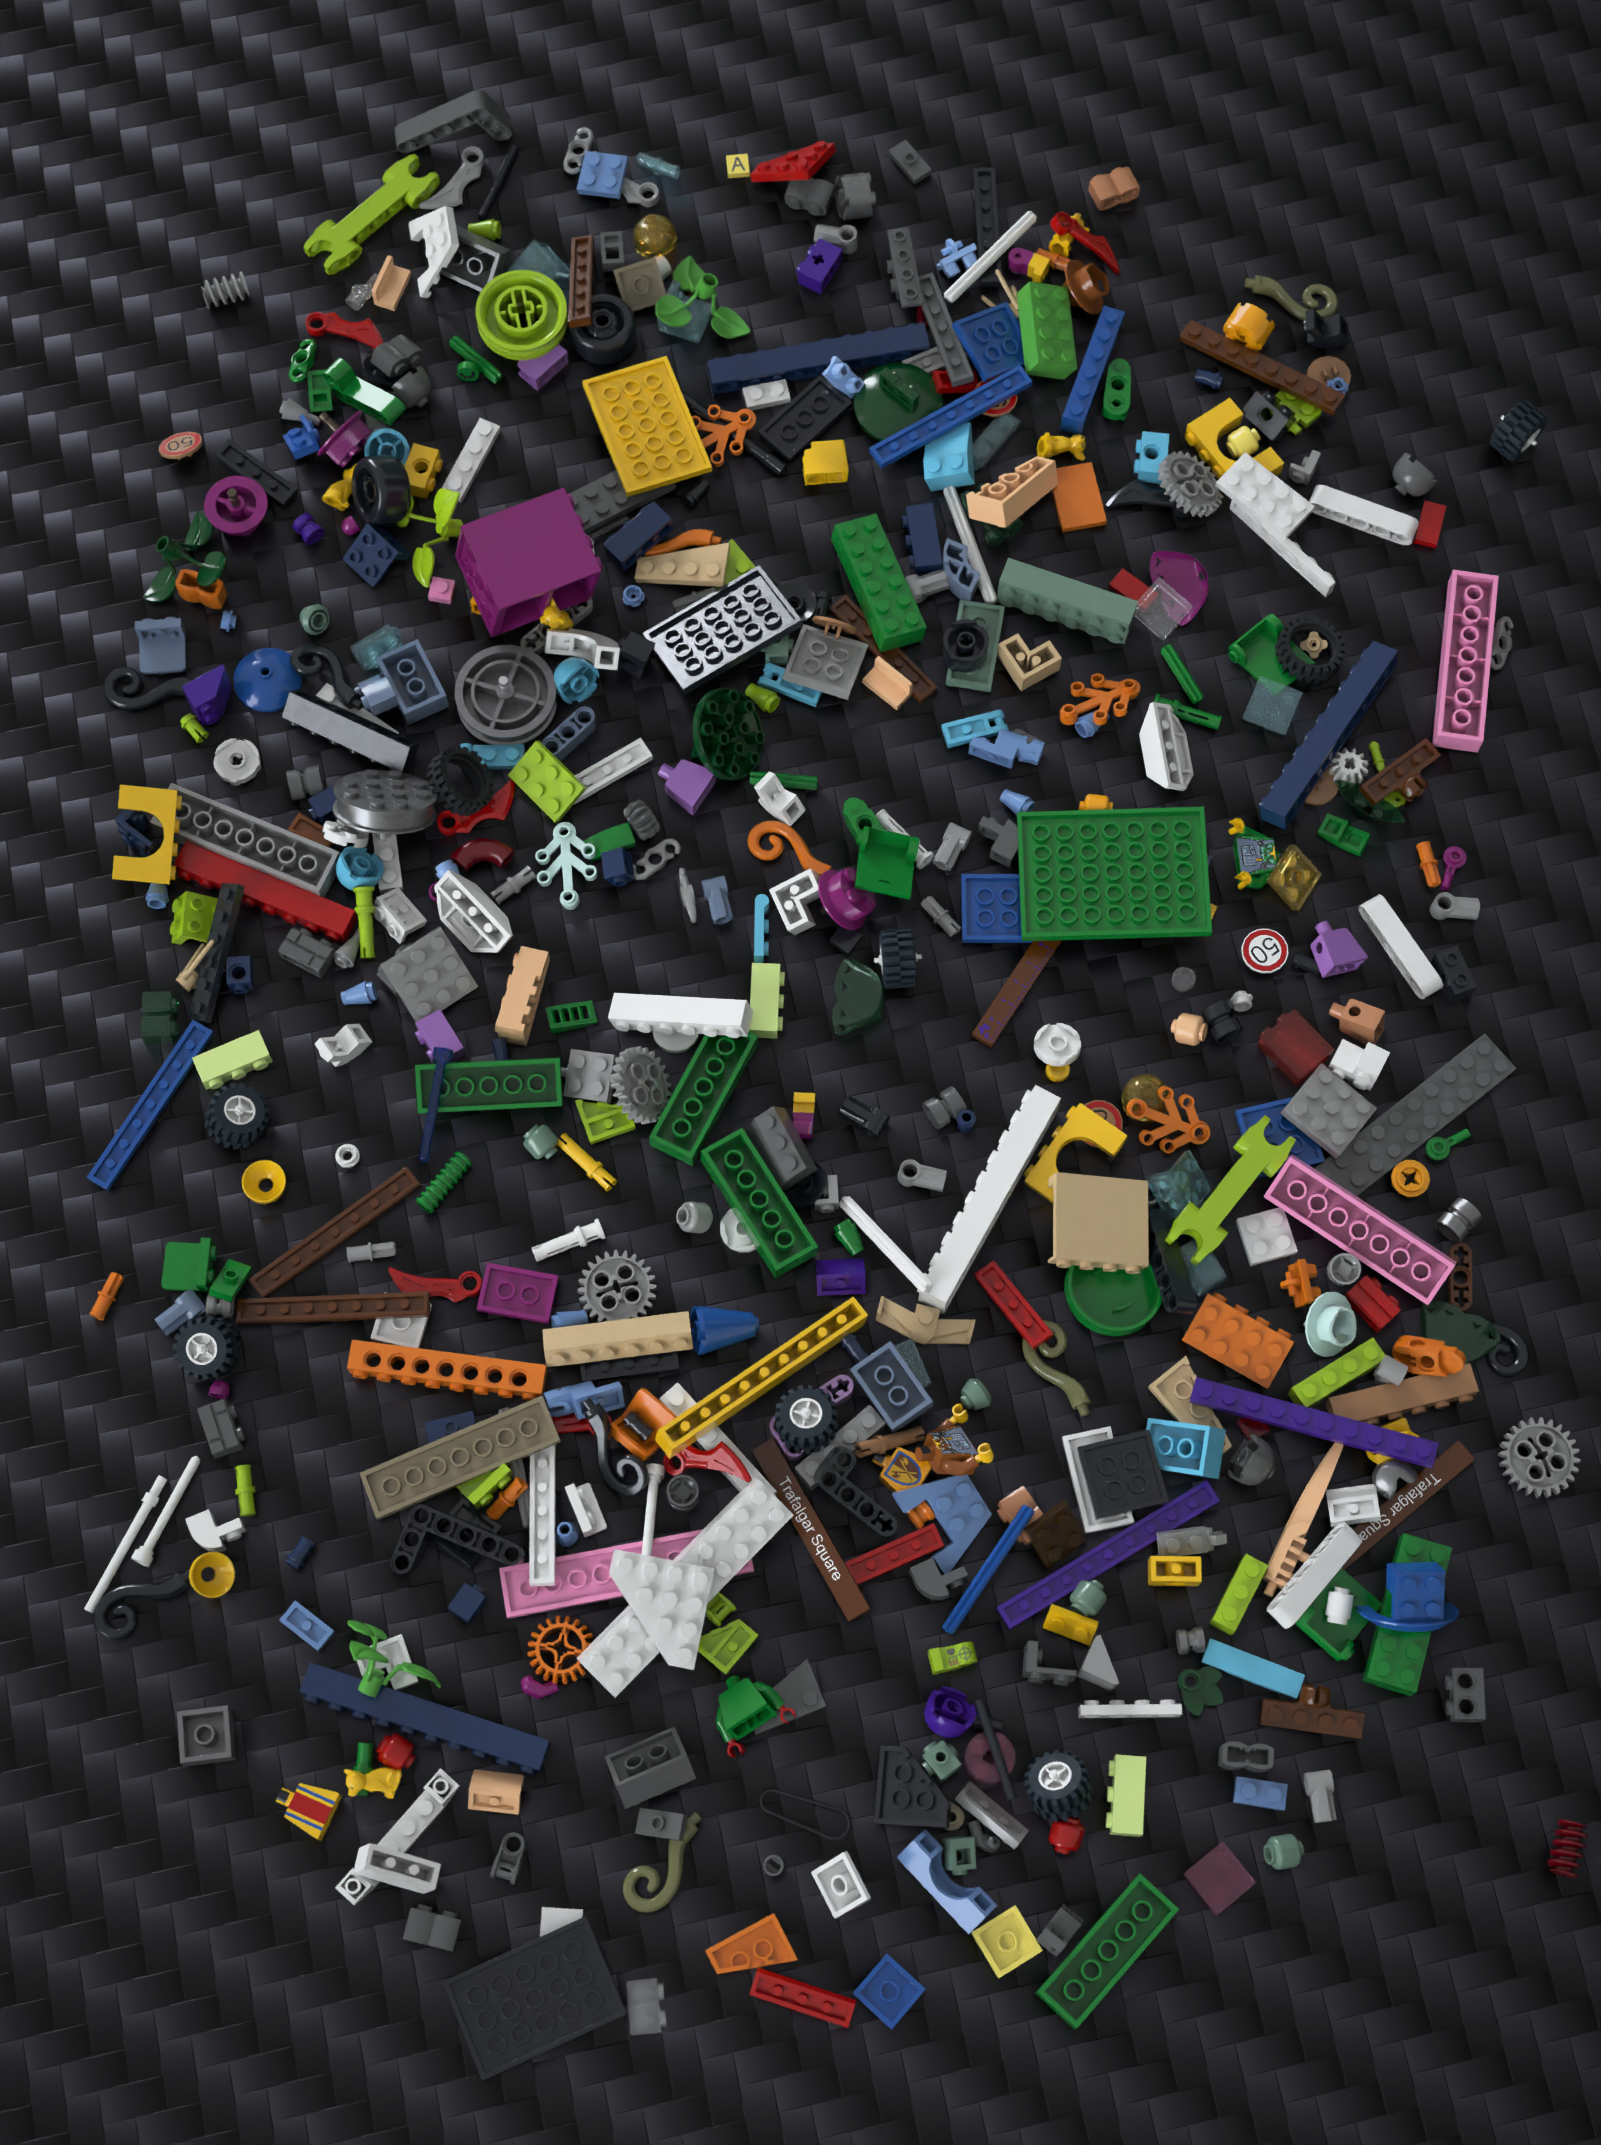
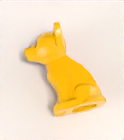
M1076 213L1074 216H1071V218L1076 219L1087 232L1090 231L1089 228L1084 227V221L1082 220L1080 213ZM1055 233L1049 244L1050 252L1055 254L1061 253V256L1068 258L1069 251L1071 250L1070 245L1074 237L1070 234L1060 236Z
M1045 433L1038 440L1037 456L1050 458L1070 451L1075 458L1084 461L1085 456L1082 452L1086 445L1085 437L1075 434L1071 438H1067L1065 436H1051L1050 433Z
M356 464L352 468L344 470V480L337 481L328 488L322 496L323 502L340 511L348 509L350 505L348 498L352 494V475Z
M552 597L550 606L546 607L543 615L539 617L540 622L544 623L545 626L549 625L550 629L567 631L569 628L572 629V619L566 611L559 610Z
M385 1767L375 1769L365 1775L358 1771L344 1770L348 1774L346 1786L349 1788L348 1795L351 1797L356 1796L360 1790L366 1789L369 1792L381 1791L385 1797L392 1799L402 1774L401 1769L395 1770Z

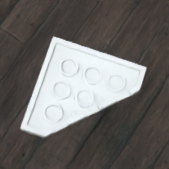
M614 1549L609 1575L663 1658L670 1666L694 1670L714 1568Z

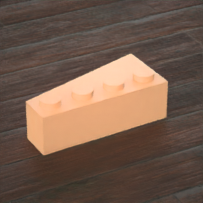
M1036 456L1016 467L1014 473H1005L999 476L998 482L992 485L986 483L981 486V491L975 494L972 491L966 494L969 518L994 524L998 527L1006 528L1058 485L1055 460Z
M521 946L519 953H515L513 959L514 969L512 975L510 974L508 977L507 991L502 999L501 1009L495 1024V1032H497L499 1039L506 1038L508 1043L527 1047L550 962L549 952Z

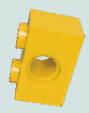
M413 443L404 466L410 481L411 495L427 499L429 492H433L436 483L434 478L437 472L440 473L443 465L439 450ZM421 470H426L424 473H418Z
M1150 1556L1148 1560V1586H1199L1202 1582L1201 1557Z

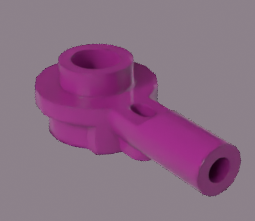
M1449 847L1443 854L1446 870L1440 886L1442 890L1448 891L1450 889L1455 871L1466 862V853L1459 847Z

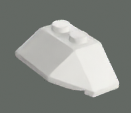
M1152 702L1149 705L1139 733L1146 775L1166 789L1184 791L1194 775L1186 732L1179 719L1173 714L1174 710L1171 705Z
M448 870L434 886L435 893H437L440 920L471 952L498 953L513 936L508 917L477 884L452 870Z

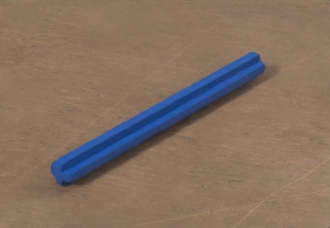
M1027 1505L1021 1507L943 1624L942 1628L949 1634L956 1632L1033 1516L1034 1510Z

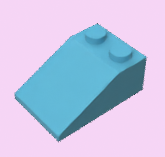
M970 422L956 427L925 445L923 459L924 480L931 492L944 490L945 487L950 486L961 487L975 484Z
M1148 1418L1146 1430L1150 1431L1160 1470L1219 1479L1225 1429Z

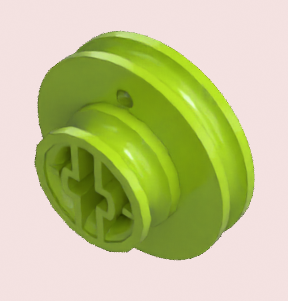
M514 270L503 273L492 279L483 288L477 299L476 319L480 336L493 352L502 357L512 360H531L541 357L552 351L561 342L566 333L568 313L565 296L552 279L541 273L531 270ZM520 314H525L527 323L526 328H521L520 326Z

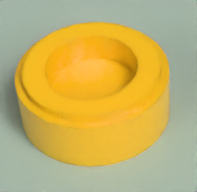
M1047 1064L1046 1075L1053 1082L1066 1080L1070 1072L1069 1064L1065 1066H1051Z

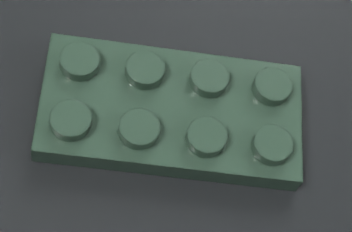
M960 599L957 620H974L978 625L986 629L989 635L988 654L983 667L973 672L961 673L951 671L948 668L945 685L991 692L1005 606Z

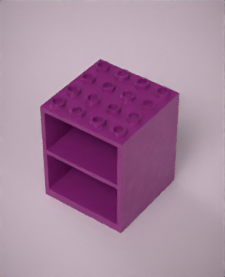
M565 488L461 526L455 557L491 638L539 620V617L543 615L544 609L550 606L552 597L559 610H565L592 599L603 567L598 556L595 557L592 551V540L589 535H585L582 529L584 528L583 520L579 514L576 515L573 508L575 507L574 500L570 493H566Z

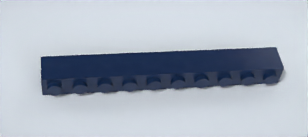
M911 323L903 327H889L880 331H866L863 334H847L840 338H825L817 342H802L799 345L780 346L771 350L761 349L753 353H738L725 358L716 357L712 360H707V371L712 395L783 379H786V382L818 377L819 375L823 376L822 374L829 367L833 356H837L843 363H846L851 371L888 363H899L930 350V344L925 323Z
M1373 641L1369 648L1363 650L1360 661L1352 666L1347 680L1341 682L1336 696L1330 698L1327 709L1324 713H1320L1315 727L1307 732L1302 746L1296 748L1291 762L1285 764L1280 778L1274 780L1269 794L1261 799L1259 804L1261 820L1282 829H1287L1397 667L1398 650Z
M311 1662L309 1663L299 1690L300 1693L305 1695L304 1700L318 1704L321 1700L329 1703L328 1708L342 1712L343 1708L353 1711L352 1716L366 1720L367 1716L376 1718L375 1723L390 1728V1725L394 1724L400 1726L399 1731L414 1736V1733L418 1732L424 1734L423 1739L433 1743H438L440 1739L448 1742L447 1747L462 1751L464 1747L472 1750L471 1755L482 1759H486L487 1755L496 1758L495 1762L503 1766L510 1767V1764L513 1763L520 1766V1771L534 1775L535 1771L540 1773L542 1771L551 1744L549 1740L381 1686L377 1697H371L358 1690L362 1679Z

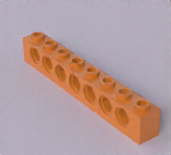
M352 1340L347 1364L349 1373L359 1379H367V1376L377 1377V1380L382 1382H391L392 1379L401 1380V1383L405 1385H415L418 1382L425 1383L426 1387L434 1389L440 1388L441 1385L448 1386L450 1390L457 1392L471 1389L474 1390V1393L480 1395H488V1392L498 1393V1396L503 1398H512L513 1395L522 1396V1399L527 1401L543 1396L548 1372L547 1366L542 1364ZM374 1357L381 1359L380 1364L376 1367L368 1365L369 1361ZM402 1360L405 1362V1366L401 1370L393 1369V1364L396 1361ZM424 1363L429 1365V1370L426 1373L421 1374L417 1372L419 1365ZM452 1367L454 1371L450 1376L444 1377L441 1375L443 1368ZM469 1370H476L478 1375L475 1379L468 1380L465 1378L466 1373ZM499 1373L502 1375V1379L498 1383H492L489 1381L492 1374ZM523 1376L527 1380L524 1385L516 1386L513 1384L515 1378Z

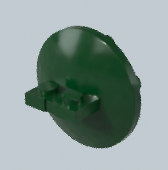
M888 363L871 370L863 377L864 385L860 392L855 393L854 412L858 423L868 435L880 442L943 407L942 394L937 393L932 376L917 366L904 363Z
M728 687L714 689L704 695L697 705L693 718L694 746L691 759L696 762L701 761L711 774L722 780L733 781L748 776L760 762L762 746L765 741V735L762 732L761 722L753 701L749 700L740 691Z

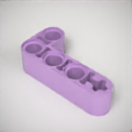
M839 1375L819 1388L823 1389L824 1395L828 1393L831 1396V1401H834L836 1407L851 1398L854 1383L849 1376ZM839 1384H841L842 1386L847 1385L846 1392H844L843 1390H839L838 1392H836L838 1390ZM774 1416L770 1421V1434L772 1438L775 1439L788 1460H800L804 1456L805 1450H801L800 1453L788 1451L786 1443H782L779 1434L774 1430L776 1425Z

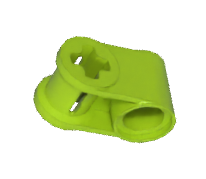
M718 1592L707 1603L705 1615L717 1627H720L722 1625L721 1621L731 1611L734 1612L736 1607L729 1599Z

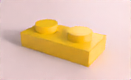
M1051 1604L1043 1628L1090 1646L1099 1622Z

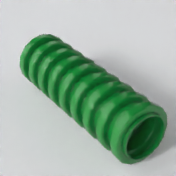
M456 1151L454 1153L455 1157L449 1159L450 1163L445 1164V1169L440 1170V1175L437 1174L435 1176V1181L431 1180V1185L426 1186V1191L421 1192L420 1198H416L417 1204L426 1212L433 1213V1208L438 1207V1202H442L444 1200L443 1196L449 1194L448 1190L453 1189L452 1185H456L458 1183L457 1179L463 1177L462 1173L468 1171L467 1167L472 1166L471 1160L463 1153Z

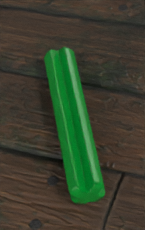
M457 335L450 339V347L467 361L477 364L480 372L493 383L501 380L502 373Z
M1171 644L1164 646L1161 649V654L1193 704L1200 703L1204 695Z
M751 771L750 784L756 785L768 772ZM774 773L784 788L817 789L818 778L816 776Z

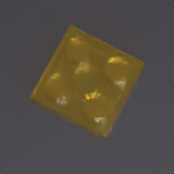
M1289 845L1267 879V883L1292 910L1299 911L1322 874L1296 845Z

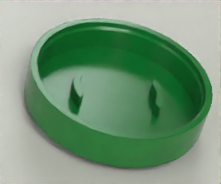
M1150 1261L1149 1266L1138 1274H1127L1125 1270L1117 1269L1115 1272H1105L1103 1268L1094 1267L1092 1270H1082L1079 1266L1071 1265L1065 1277V1297L1071 1312L1085 1327L1102 1335L1125 1336L1137 1332L1149 1323L1162 1302Z

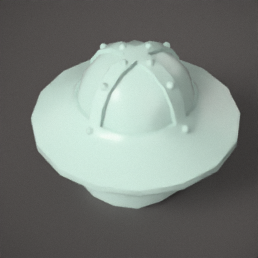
M1325 1292L1317 1297L1311 1305L1306 1321L1303 1324L1307 1341L1314 1353L1322 1357L1334 1356L1342 1351L1345 1346L1352 1343L1356 1337V1316L1346 1297L1338 1292Z

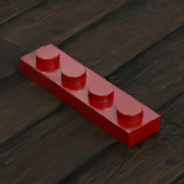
M994 1260L974 1274L975 1279L1033 1350L1053 1337L1052 1331Z
M933 1523L845 1563L856 1583L860 1585L943 1548L944 1544Z
M759 1967L757 1968L749 1993L751 1996L846 2028L849 2027L857 2001Z

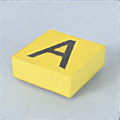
M748 154L726 155L728 178L750 177Z

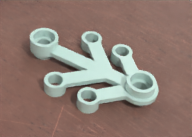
M562 822L553 830L554 839L545 849H540L535 854L537 862L541 865H546L550 862V856L561 846V854L546 871H541L537 874V881L543 887L549 886L552 878L562 868L564 891L560 895V902L565 909L572 910L580 903L577 892L573 890L572 866L580 871L588 881L595 880L598 872L593 865H586L573 855L570 844L580 850L586 859L594 858L596 856V849L592 844H586L576 836V829L571 823ZM563 830H568L566 835H561ZM587 849H593L592 853L585 854V851ZM542 854L547 855L544 860L539 859ZM589 870L594 871L593 875H586ZM543 876H548L546 881H541ZM567 895L573 896L569 901L565 900V897Z

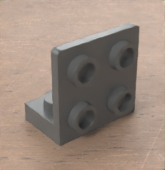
M1028 1641L1025 1645L1022 1678H1028L1029 1683L1041 1684L1043 1680H1052L1054 1685L1068 1686V1683L1073 1682L1077 1677L1076 1670L1039 1667V1664L1042 1662V1649L1038 1648V1641Z

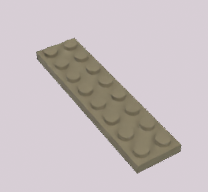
M540 1396L359 1474L376 1519L380 1520L495 1471L503 1463L507 1466L561 1443V1439L543 1396Z

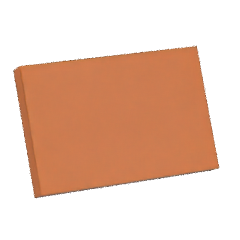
M1092 462L1056 468L1058 485L1052 489L1062 533L1106 525L1107 519Z

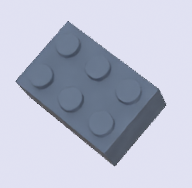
M418 639L376 657L380 673H383L384 677L387 678L396 694L399 704L398 708L407 726L449 707L447 695Z
M891 1341L850 1369L852 1376L892 1433L897 1432L934 1406L932 1399Z

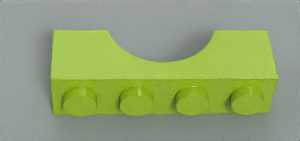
M1371 1338L1293 1386L1288 1395L1294 1404L1312 1408L1347 1383L1374 1370L1379 1366L1385 1354L1375 1339Z

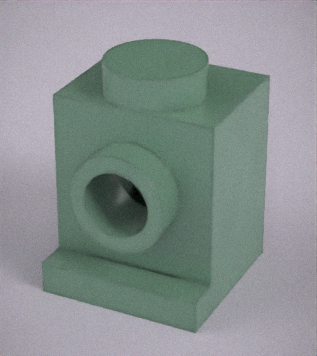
M957 1836L941 1838L944 1849L945 1870L952 1871V1875L968 1874V1869H976L974 1837ZM956 1851L959 1854L958 1859H956Z

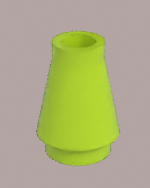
M490 219L468 224V231L487 240L495 241L501 238L500 221Z
M751 683L746 689L745 694L763 712H774L780 703V697L774 691L762 688L754 683Z

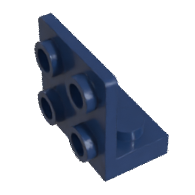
M367 523L344 555L343 560L369 585L376 587L394 561H406L411 553L381 525Z
M123 810L115 819L119 827L117 830L123 836L122 840L131 848L136 846L140 849L139 853L143 857L151 856L157 850L154 844L142 835L149 823L145 812Z

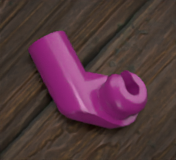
M525 1676L521 1680L523 1692L536 1699H541L559 1691L557 1684H554L553 1680L544 1684L533 1680L532 1676Z

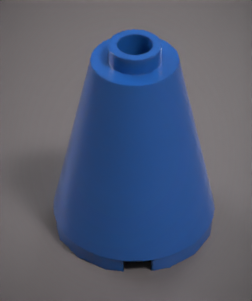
M693 1306L691 1309L690 1321H694L693 1329H691L692 1343L698 1355L752 1338L759 1331L758 1317H754L752 1312L705 1306Z

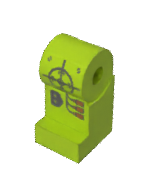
M973 1642L929 1649L927 1653L933 1675L960 1669L978 1662Z

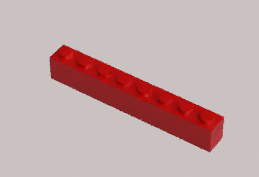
M188 841L185 842L174 863L177 875L186 881L192 879L208 890L214 888L219 891L222 883L242 885L245 887L241 900L243 904L249 907L258 906L262 908L263 912L271 916L275 914L282 916L290 924L295 925L299 923L312 933H317V931L323 933L326 938L334 942L340 940L346 943L358 919L353 909Z

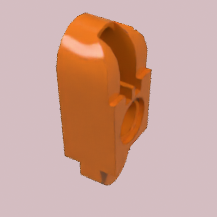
M1403 1335L1397 1339L1392 1348L1394 1359L1408 1366L1407 1372H1412V1374L1447 1377L1448 1373L1456 1374V1372L1461 1371L1466 1363L1465 1354L1457 1349V1347L1445 1346V1341Z

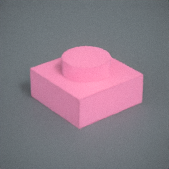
M433 577L428 594L429 601L451 604L456 585L455 580Z

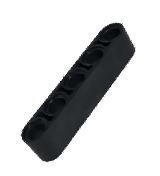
M1148 1209L1149 1261L1164 1307L1168 1313L1192 1314L1197 1307V1298L1178 1241L1175 1239L1170 1245L1164 1241L1172 1228L1169 1215L1165 1210Z

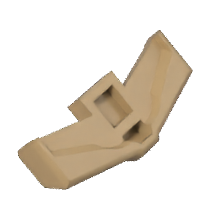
M882 1295L875 1319L912 1339L913 1342L923 1345L970 1344L976 1319H938L940 1309L921 1304L916 1305L915 1313Z

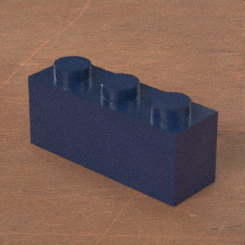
M654 501L650 505L644 506L636 517L626 521L621 530L606 539L603 544L606 555L625 572L674 529L672 518Z
M933 503L906 506L905 515H902L903 529L907 528L908 535H905L906 549L911 550V555L908 556L909 568L914 569V574L919 575V577L942 569L943 563Z

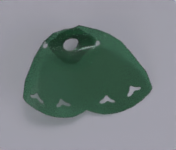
M1334 780L1344 798L1355 807L1357 813L1363 818L1370 821L1389 823L1405 822L1399 810L1388 801L1383 799L1375 806H1372L1358 790L1360 785L1343 780ZM1366 806L1371 807L1372 813L1367 814L1363 811V808Z
M845 958L839 966L834 984V991L838 1001L832 1011V1025L837 1035L850 1033L880 1020L885 1006L886 988L880 977L862 963ZM847 965H849L851 972L844 974L847 970ZM842 983L848 986V988H846L844 992H842ZM843 1010V1012H844L846 1015H844V1016H842L841 1018H839V1016L841 1015V1012H840V1011ZM840 1025H842V1026H844V1027H847V1028H845L844 1031H842V1028L840 1027Z
M1431 1301L1429 1305L1422 1304L1420 1321L1423 1338L1445 1341V1346L1457 1347L1466 1356L1465 1364L1474 1363L1493 1351L1501 1341V1337L1495 1327L1478 1315L1464 1314L1457 1306L1442 1301ZM1427 1308H1436L1432 1313L1427 1310ZM1445 1310L1449 1313H1454V1315L1446 1316ZM1472 1322L1476 1323V1325H1481V1327L1475 1329ZM1488 1332L1491 1333V1336L1494 1337L1495 1340H1494V1339H1489V1333H1488Z

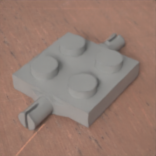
M571 1049L567 1068L561 1067L562 1077H565L566 1081L563 1096L611 1103L612 1091L614 1089L611 1087V1084H614L615 1080L610 1076L616 1073L612 1066L617 1065L615 1058H618V1056Z

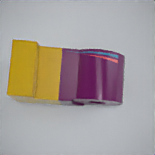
M1023 248L1012 249L1008 255L1009 270L1012 273H1022L1033 278L1032 282L1043 283L1049 271L1050 259Z
M794 1092L793 1124L801 1139L812 1140L815 1093Z

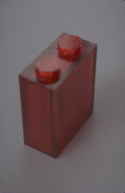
M1294 1009L1289 1014L1284 1012L1276 1020L1278 1024L1272 1029L1267 1027L1259 1035L1260 1040L1257 1046L1298 1086L1321 1063L1323 1064L1331 1057L1334 1048Z

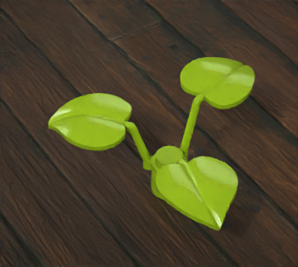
M445 488L439 489L435 496L434 512L437 514L436 519L413 514L411 511L414 501L411 496L408 513L404 519L396 523L399 527H406L411 517L436 524V532L442 537L424 543L423 548L417 547L413 556L415 577L423 586L429 588L435 562L433 550L429 546L442 541H449V537L459 538L460 529L463 525L460 519H451L461 493Z

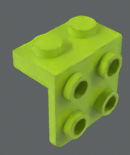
M186 891L175 899L172 905L174 921L170 926L171 943L181 945L188 939L207 943L218 898Z
M503 1463L497 1470L457 1486V1488L476 1508L484 1507L493 1499V1494L498 1489L505 1488L511 1482L513 1473Z

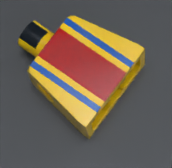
M300 1783L295 1793L282 1788L276 1802L288 1807L284 1815L286 1819L317 1840L322 1841L342 1795L334 1791Z

